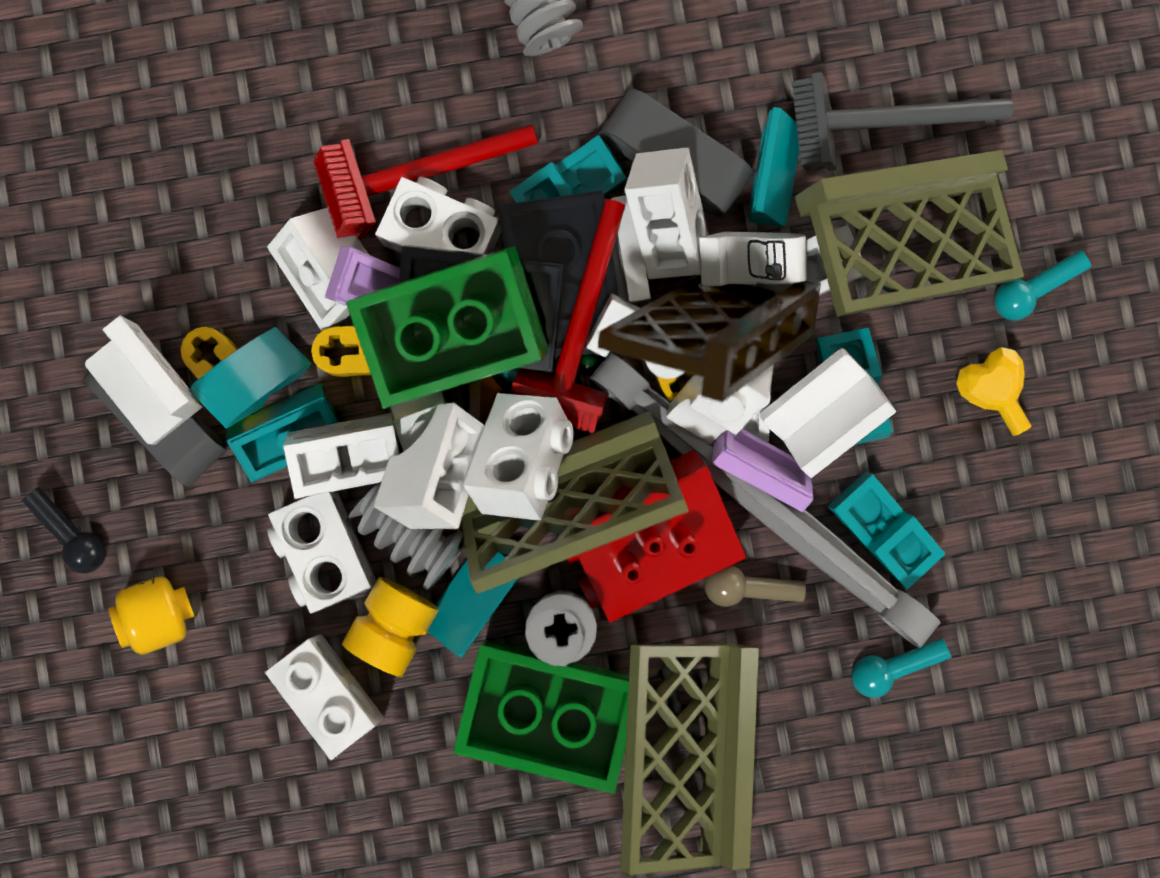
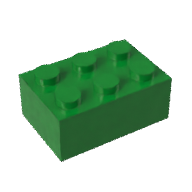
M515 246L368 292L346 301L383 409L541 361L549 351Z
M484 639L479 645L453 754L615 794L626 749L629 675L578 662L569 663L567 666H553L538 659L530 650Z

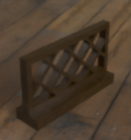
M700 275L599 331L598 348L703 377L701 397L723 403L814 335L821 284L810 281L796 282L779 293L746 284L702 286Z

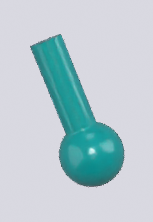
M1079 250L1028 281L1018 279L1003 283L994 294V307L998 314L1007 320H1022L1033 312L1038 298L1092 267L1085 253Z
M944 638L925 644L921 648H915L887 660L879 656H865L854 665L851 679L853 686L861 695L868 698H879L891 690L894 680L950 659L952 656Z

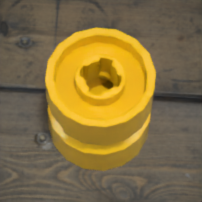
M379 577L364 603L369 611L368 615L356 617L342 645L366 663L386 673L402 677L417 651V647L413 642L414 636L426 634L439 608L408 588L387 578Z

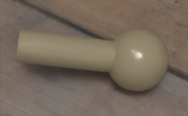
M733 565L706 577L704 582L708 598L716 605L723 607L733 606L739 603L743 597L803 602L806 594L804 581L744 576L742 571Z

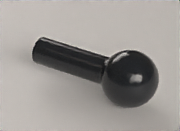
M39 487L21 500L63 545V561L70 570L80 574H87L101 567L106 558V547L99 536L90 532H80Z

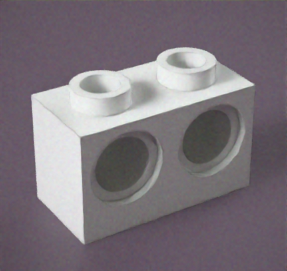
M689 147L636 153L624 190L648 278L657 279L701 275L699 237L708 236L709 234Z
M401 177L375 235L383 246L401 254L403 245L491 254L502 230L499 219L493 217L495 210L490 206L472 198H466L464 204L445 196L447 193L446 188L424 177H419L416 183ZM425 207L431 210V218L423 227L411 228L405 225L406 216L412 209ZM462 228H474L480 233L478 242L469 249H459L452 245L453 236Z
M497 393L463 483L464 488L481 514L542 520L548 500H552L556 494L558 486L557 473L564 453H568L572 447L574 436L572 423L568 421L558 399Z
M388 413L288 432L283 448L294 498L297 499L382 482L389 457L401 454L396 429L393 424V414Z
M338 491L308 496L268 514L273 527L267 530L271 545L280 558L286 556L294 574L288 578L291 592L299 606L307 605L310 614L326 609L374 587L376 578L351 521H346L348 513ZM308 513L315 515L321 526L319 536L312 543L303 541L297 531L299 520ZM326 562H332L337 565L342 574L341 584L334 592L322 588L318 581L319 569Z
M322 634L309 638L265 672L330 760L338 756L384 718Z

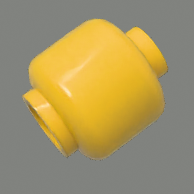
M162 576L121 589L116 595V605L108 608L121 648L131 646L132 650L140 655L148 654L182 641L187 632L184 620L195 617L185 588L182 587L174 590L170 581Z

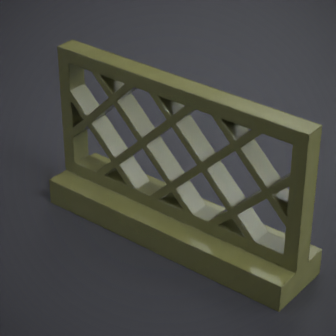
M1003 150L824 178L795 196L800 217L811 216L837 317L1011 282L1024 277L997 178L998 175L1008 170ZM982 192L987 210V215L983 222L964 208L971 194ZM932 201L948 213L940 231L920 216L926 203ZM912 204H913V206H912L911 209L906 206V205H912ZM883 209H888L904 221L896 239L875 225ZM866 212H868V214H867L866 217H864L862 214H860V213H866ZM842 217L859 229L850 248L835 238L831 218ZM957 221L976 234L969 251H966L949 238ZM913 229L933 243L925 261L905 247ZM867 237L888 251L880 269L858 255ZM986 243L998 251L1002 271L994 272L978 260ZM942 251L962 264L955 279L952 281L934 268ZM897 259L918 273L910 289L906 290L889 277ZM852 267L873 282L865 298L852 300L846 277ZM971 272H973L975 275H977V276L969 277L970 274H971ZM927 280L932 283V285L925 286ZM882 289L887 292V294L879 295Z
M650 411L573 441L570 451L563 455L557 473V491L554 498L548 500L541 521L481 514L468 495L461 519L470 583L476 594L689 511ZM621 486L634 488L624 501L612 499ZM651 492L670 495V497L649 505L642 504ZM570 506L582 508L572 521L560 519ZM600 512L613 514L604 523L596 526L590 525ZM520 526L531 528L520 542L509 540ZM548 532L560 534L555 542L543 547L538 546ZM498 552L508 555L502 563L484 569Z
M731 643L631 645L621 872L628 875L714 866H722L730 870L750 869L759 648ZM649 657H660L671 671L670 675L656 691L648 682ZM675 657H684V658H683V659L681 660V662L679 663V661H678ZM702 657H708L707 682L700 690L688 673ZM681 683L692 700L676 718L664 702ZM702 710L706 716L705 736L697 745L686 731V728ZM657 711L669 728L652 747L645 739L646 723ZM679 739L690 755L673 774L662 758ZM700 766L703 769V789L696 800H694L683 785ZM655 768L666 781V784L649 804L643 797V781ZM677 795L688 810L671 830L659 815L673 797ZM698 821L701 825L700 852L689 853L681 841ZM653 825L664 840L650 857L640 858V839L648 828Z

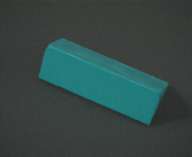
M773 107L769 111L763 125L747 219L751 223L779 228L785 227L787 224L800 147L798 140H800L798 139V126L781 108Z
M319 383L252 413L227 428L226 441L252 483L287 467L283 445L288 432L340 423L323 385Z
M498 552L484 569L502 563L507 556ZM466 560L436 603L439 611L427 632L451 652L462 658L518 578L476 594L470 583L468 562Z

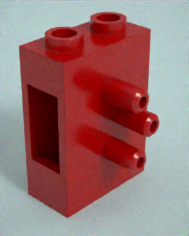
M695 450L670 461L689 510L688 512L567 559L570 565L577 561L581 562L587 576L578 580L580 587L592 609L600 605L602 606L609 623L746 559L710 471ZM621 486L612 499L624 501L634 488ZM651 492L642 504L649 505L670 497V495ZM571 507L567 509L560 519L572 521L582 508ZM600 512L590 525L596 526L604 523L613 514Z

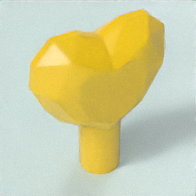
M1000 347L991 352L983 364H969L959 370L956 385L962 397L982 409L998 410L1012 436L1019 435L1032 427L1017 401L1023 389L1025 373L1023 360L1015 350Z

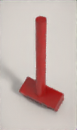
M530 124L361 176L350 140L347 139L340 140L339 144L321 146L313 160V164L316 166L315 170L323 190V196H325V202H327V208H329V214L331 213L330 218L331 220L333 219L332 224L336 237L356 236V239H361L367 236L376 223L368 197L397 188L401 177L417 182L419 177L430 178L537 145L538 142L534 128Z
M605 199L554 377L521 368L511 388L514 391L513 395L557 398L572 426H576L577 429L582 428L584 431L589 430L590 433L595 432L609 393L574 382L626 206L621 202L611 199Z

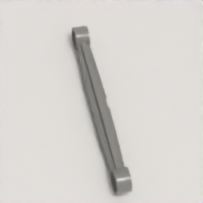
M609 353L589 377L598 388L609 393V397L626 410L634 412L637 416L650 411L660 436L679 454L683 455L695 450L707 465L714 483L802 556L878 612L877 615L907 641L921 648L941 622L934 614L914 598L892 586L808 511L804 510L801 512L712 464L713 443L709 444L666 418L670 402L651 389L649 383L622 359Z

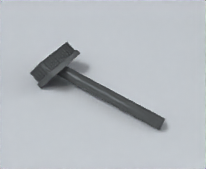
M821 72L813 73L810 78L792 81L793 93L795 94L793 95L795 100L794 106L796 107L795 113H797L795 114L797 119L796 125L798 126V139H800L798 140L799 151L801 152L800 158L802 159L800 161L801 166L807 172L827 169L828 171L837 170L834 131L1011 119L1014 110L1011 98L831 110L828 82Z

